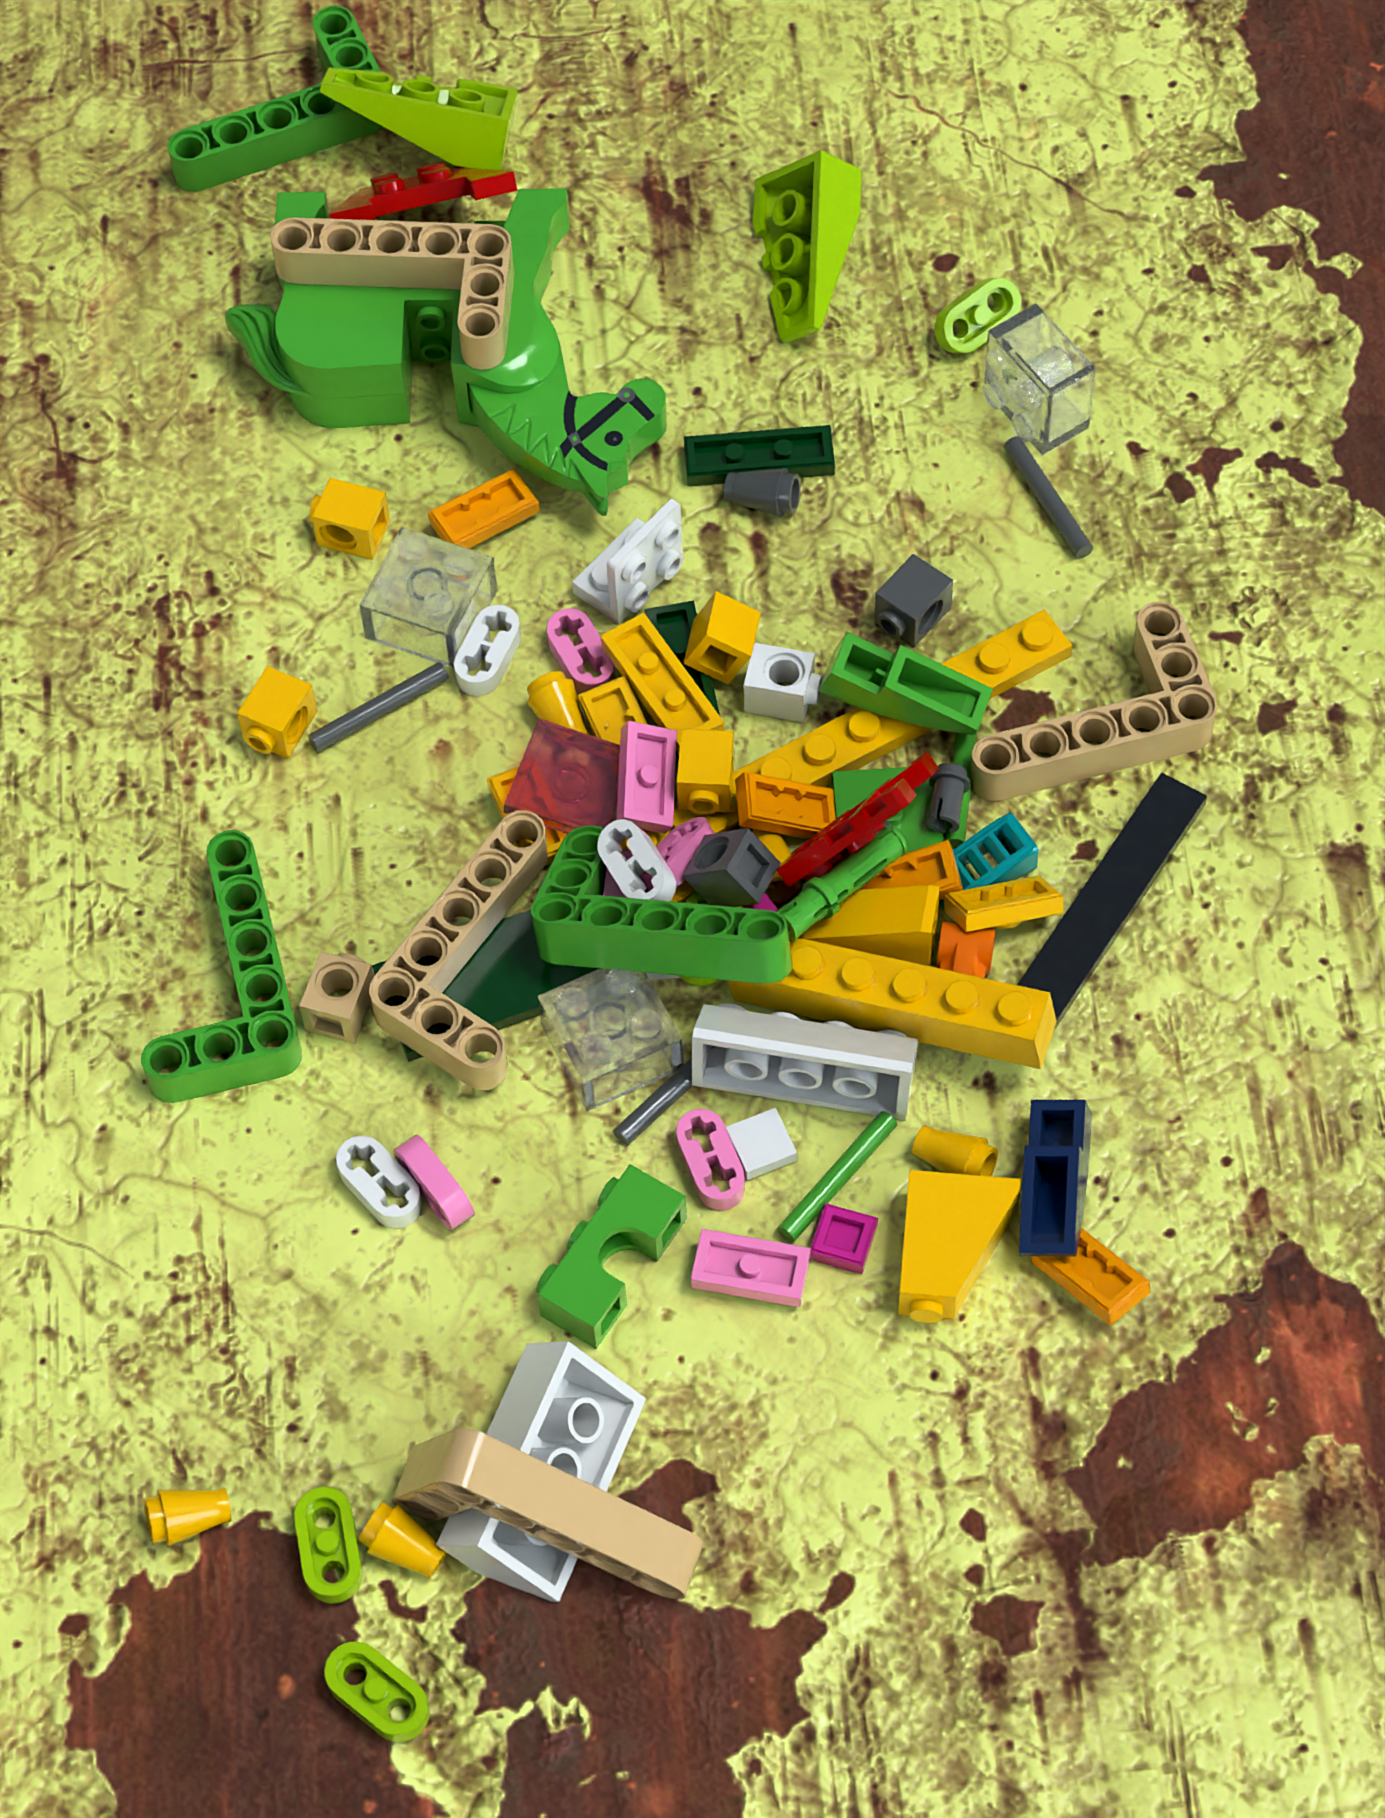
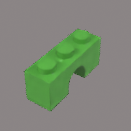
M629 1164L619 1179L613 1177L607 1182L598 1199V1210L589 1222L582 1220L575 1227L567 1243L568 1252L558 1266L552 1263L547 1267L536 1287L541 1317L595 1349L599 1347L627 1306L625 1283L603 1269L606 1260L619 1251L635 1250L658 1262L687 1220L686 1196Z

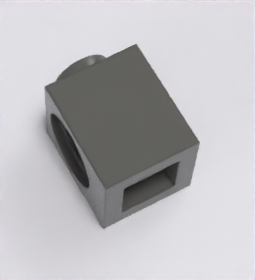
M912 554L875 593L874 621L878 623L882 631L888 636L895 639L900 638L912 647H915L952 608L953 579L915 554Z
M749 828L704 835L682 876L710 905L739 907L759 904L781 862Z

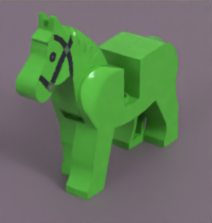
M567 188L519 189L506 221H474V224H493L506 229L511 237L515 274L506 354L503 361L491 369L480 370L472 368L462 358L457 321L461 290L293 284L282 280L278 275L279 283L283 289V297L277 313L271 307L264 304L237 305L225 312V322L228 330L243 346L254 369L270 384L288 392L290 402L300 416L321 427L348 428L410 423L413 361L442 362L444 360H451L459 423L479 426L494 446L504 455L537 477L556 486L582 492L595 510L602 516H606L608 512L609 493L628 485V473L632 459L642 450L662 438L667 429L666 393L652 379L640 378L626 383L616 394L599 392L577 397L573 396L569 391L558 335L541 305L542 297L552 273L553 253L560 240L569 232L570 228ZM277 192L275 225L286 218L330 219L326 192Z

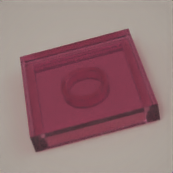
M538 718L506 798L503 813L509 814L518 810L530 811L537 814L543 820L545 827L566 834L582 826L594 825L604 829L612 822L617 809L620 745Z

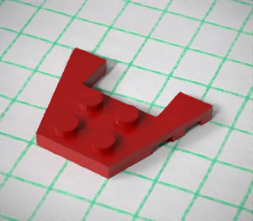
M443 162L418 167L416 168L417 176L405 179L399 178L398 173L373 177L370 179V187L359 189L329 212L330 219L375 220L377 216L470 195L474 200L518 191L514 171L444 167Z
M926 751L914 760L911 766L893 779L887 780L865 800L851 810L844 812L796 848L776 869L787 886L790 887L801 878L807 882L813 877H821L833 867V863L842 857L840 853L846 848L850 855L856 852L876 836L875 833L884 827V821L909 805L917 796L913 790L931 778L939 769Z

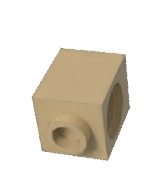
M320 952L299 1004L305 1031L353 1044L356 1043L371 1005L369 987L374 977L371 964L349 953L333 955ZM338 989L350 990L348 994L342 997L329 996Z

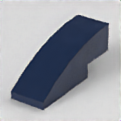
M1031 1100L1029 1146H1024L1019 1254L1021 1256L1077 1255L1085 1206L1092 1112L1086 1100Z

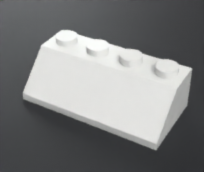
M730 1003L718 1006L703 1004L692 1034V1086L875 1116L881 1111H885L894 1119L906 1121L918 1039L907 1037L896 1030L885 1029L873 1032L854 1029L851 1025L841 1021H827L823 1024L800 1020L797 1016L786 1012H775L768 1015L750 1012L739 1005Z
M569 1341L527 1343L486 1435L607 1492L646 1398ZM473 1508L449 1516L436 1546L476 1573L551 1602L560 1601L578 1559Z

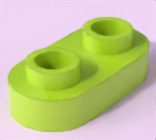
M987 278L970 288L939 312L934 325L935 337L939 345L951 353H968L980 347L1017 318L1021 309V296L1018 288L1012 281L1006 278ZM990 295L994 300L992 310H990L987 305V300ZM954 321L957 322L959 327V331L956 336H954L953 334Z
M327 1486L316 1487L307 1491L299 1499L294 1511L303 1576L308 1590L316 1599L325 1603H340L348 1600L358 1591L363 1579L354 1515L348 1498L341 1491ZM323 1515H332L336 1519L332 1526L321 1529L315 1525L318 1518ZM338 1568L344 1571L343 1578L336 1583H329L324 1580L325 1574L331 1569Z
M355 1641L340 1645L329 1655L325 1664L324 1674L331 1694L379 1735L393 1742H404L415 1738L424 1730L430 1715L429 1704L424 1690L376 1649L366 1643ZM360 1669L367 1673L365 1680L358 1685H351L346 1682L347 1675L353 1670ZM405 1705L411 1709L410 1715L403 1721L391 1719L390 1713L396 1706Z

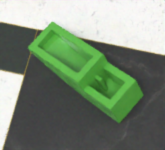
M846 632L834 649L818 691L853 706L906 723L943 731L975 735L979 729L993 688L902 645L893 654L854 634Z

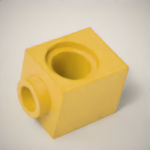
M329 478L322 495L317 494L314 497L309 510V522L314 525L317 545L373 560L390 523L386 492Z
M267 666L237 712L243 740L260 753L269 754L273 752L288 759L318 712L312 684Z
M681 729L677 773L678 810H690L703 815L712 814L716 811L731 812L735 762L734 731Z

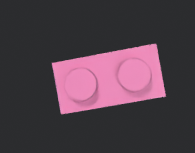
M628 721L621 728L616 820L626 819L632 821L642 830L666 834L673 827L677 730Z
M701 1229L690 1278L691 1288L801 1307L811 1259V1248Z

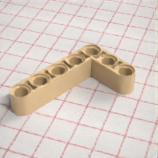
M286 218L279 221L272 228L270 241L276 272L282 280L288 283L461 290L457 321L463 360L470 367L480 370L491 369L503 361L507 347L515 273L511 237L507 230L501 226L471 223Z
M1158 601L1145 605L1138 613L1133 650L1150 692L1149 695L1002 731L981 738L974 745L971 760V788L975 794L989 801L1004 800L1196 751L1205 747L1212 737L1217 712V700L1178 608L1170 603ZM1151 633L1163 634L1164 636H1156ZM1168 674L1180 675L1181 677L1175 678L1169 676ZM1184 716H1194V717H1197V718H1199V719H1198V720H1191V719H1187V718L1184 717ZM1144 728L1148 729L1150 732H1140L1135 729ZM1094 740L1100 742L1101 744L1092 745L1086 743V741ZM1046 753L1050 754L1052 757L1043 758L1037 756L1036 754ZM995 765L1003 769L991 770L986 767Z
M526 810L509 813L501 820L376 973L369 987L373 1015L377 1025L382 1030L469 1087L477 1090H489L497 1087L504 1081L508 1070L504 1038L494 1026L444 995L443 992L547 862L546 827L543 820L537 814ZM521 839H528L534 842L531 846L525 848H518L512 845ZM488 878L503 880L499 885L493 887L480 884ZM456 917L471 919L469 923L462 926L449 924ZM425 956L439 958L435 964L430 966H422L416 963ZM395 995L408 998L403 1004L398 1006L384 1004L385 1000ZM437 1023L451 1026L448 1031L442 1034L427 1032L429 1027ZM481 1051L490 1052L495 1055L490 1061L485 1063H476L470 1060V1057Z
M455 1428L413 1446L392 1499L395 1506L399 1504L408 1514L427 1520H440L473 1508L649 1592L670 1599H684L686 1597L704 1544L700 1537L684 1528L489 1435L468 1428Z

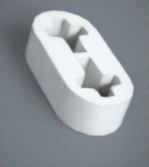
M497 604L484 608L476 616L454 660L457 685L466 694L472 696L487 695L500 684L521 640L519 618L513 609ZM499 625L506 626L507 631L500 630L493 643H491L489 630L496 631ZM485 658L486 671L479 670L476 676L469 675V669L476 670L481 660Z
M626 819L615 820L608 824L601 831L598 838L597 850L623 894L627 898L671 901L676 891V880L650 837L632 821ZM626 838L629 839L627 846L633 854L629 859L621 854L622 847L620 843ZM644 871L653 877L651 882L654 887L647 893L645 892L646 885L640 877V874Z
M363 1135L352 1137L339 1147L336 1155L339 1176L344 1185L380 1223L390 1228H404L414 1223L422 1210L420 1190L415 1180L374 1138ZM356 1156H359L362 1160L370 1158L376 1175L371 1177L360 1166L354 1169L352 1159ZM387 1186L397 1197L405 1194L407 1205L403 1208L396 1204L388 1206L383 1188Z

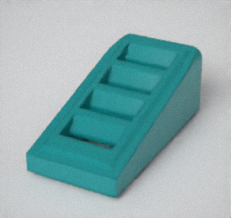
M1009 812L987 825L955 848L953 852L963 889L966 890L1013 881L1037 868L1039 849L1016 817ZM1003 844H1005L1008 847V849L1012 852V855L1008 853ZM988 852L998 863L994 868L991 867L983 856ZM970 863L980 878L975 881L965 869V865ZM943 899V900H940V901H939V904H940L941 907L944 909V899Z

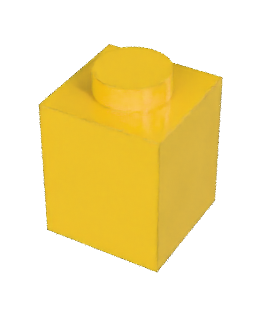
M715 591L693 620L683 664L729 685L752 656L761 612Z

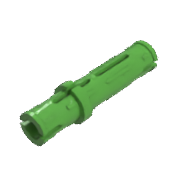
M886 825L876 833V836L851 855L849 854L825 875H822L820 878L813 877L804 883L802 892L789 903L775 911L783 915L787 921L789 941L793 942L798 939L809 927L822 918L828 919L839 912L840 904L846 898L862 888L892 862L905 855L908 851V845L904 836L895 827L891 829L890 825Z

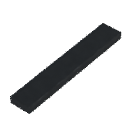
M1161 772L1017 984L1018 986L1050 992L1057 1021L1054 1031L1205 807L1207 795Z

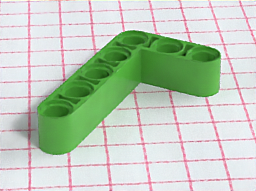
M332 5L320 9L314 15L312 22L317 52L325 73L328 68L381 72L353 14L348 9ZM321 84L182 129L171 136L167 147L175 183L185 191L197 192L378 132L385 127L320 92Z
M594 825L575 828L564 837L531 906L530 912L538 953L541 959L552 964L752 983L777 982L788 976L792 970L793 963L787 921L778 912L763 909L603 896L607 867L597 850L598 838L603 828Z
M226 830L216 834L207 846V859L243 1017L160 1036L151 1040L145 1046L141 1054V1064L149 1087L156 1098L167 1103L186 1101L281 1078L293 1073L299 1067L302 1060V1048L256 853L251 839L245 833L237 830ZM231 861H242L240 864L235 866H225L227 863ZM243 904L253 905L251 908L245 911L235 910L237 907ZM252 949H263L258 955L245 956ZM263 994L275 995L272 999L265 1002L254 1001ZM281 1039L286 1041L277 1048L269 1049L264 1047L273 1040ZM222 1052L233 1053L224 1061L212 1060L217 1054ZM166 1066H180L170 1074L159 1073Z

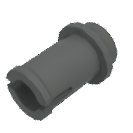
M942 763L938 765L939 769L929 778V784L933 790L929 813L925 823L929 829L935 832L946 833L948 821L950 822L948 830L950 833L958 831L960 826L959 819L963 795L969 791L971 781L967 777V770L961 765Z

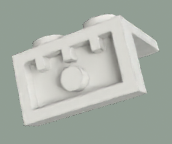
M670 499L647 523L636 518L572 581L573 594L618 625L631 612L636 613L641 610L647 603L651 592L664 579L669 580L674 577L682 566L684 556L681 505L675 500Z

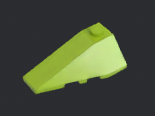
M328 68L321 83L320 92L452 165L469 169L501 170L506 155L519 89L467 79H457L456 87H444L432 83L430 76L415 75L414 79L398 83L393 82V78L384 72Z
M823 150L755 179L753 225L755 234L763 238L766 253L761 256L764 270L771 272L774 287L770 293V299L779 338L786 343L821 330L860 215L862 169Z

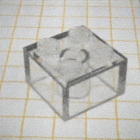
M1037 303L988 330L983 393L988 403L994 409H1001L1011 420L1015 432L1024 442H1030L1041 455H1044L1089 428L1096 367Z
M401 526L359 604L365 638L434 662H441L443 665L454 668L455 656L476 616L481 610L491 605L498 591L494 557Z
M617 967L613 969L600 968L537 996L541 1026L587 1112L675 1073L684 1065L682 1038L650 979L644 972H633Z

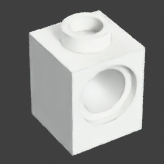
M754 642L752 656L743 685L744 712L804 723L808 705H817L821 693L818 690L823 675L815 674V653ZM790 682L792 684L787 686H781L777 683Z

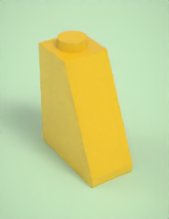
M919 885L858 890L840 904L839 912L831 918H822L820 921H817L798 938L931 966L937 935L940 886Z
M909 1170L898 1315H908L911 1319L922 1323H936L943 1318L954 1319L1017 1213L1021 1179Z

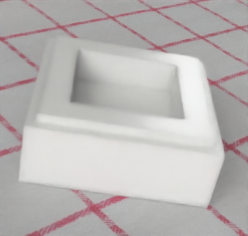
M776 1107L726 1127L747 1181L797 1161V1151Z

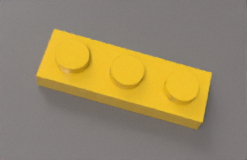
M645 613L600 635L602 649L621 675H625L631 689L657 725L662 728L677 730L676 751L678 754L680 750L681 729L725 731L722 718Z

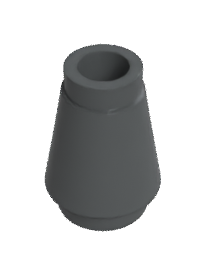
M787 468L738 473L729 472L727 474L724 486L726 502H734L735 504L778 517H783L785 513L794 514L799 505L801 493L800 477L798 474L789 473Z

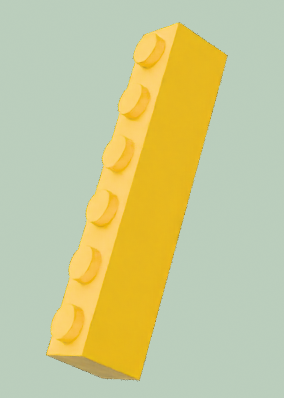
M803 938L790 942L792 970L782 980L773 983L727 980L735 1001L823 1021H841L852 1027L873 1032L885 1029L896 1030L907 1037L918 1039V1042L1037 1069H1042L1057 1022L1050 992Z

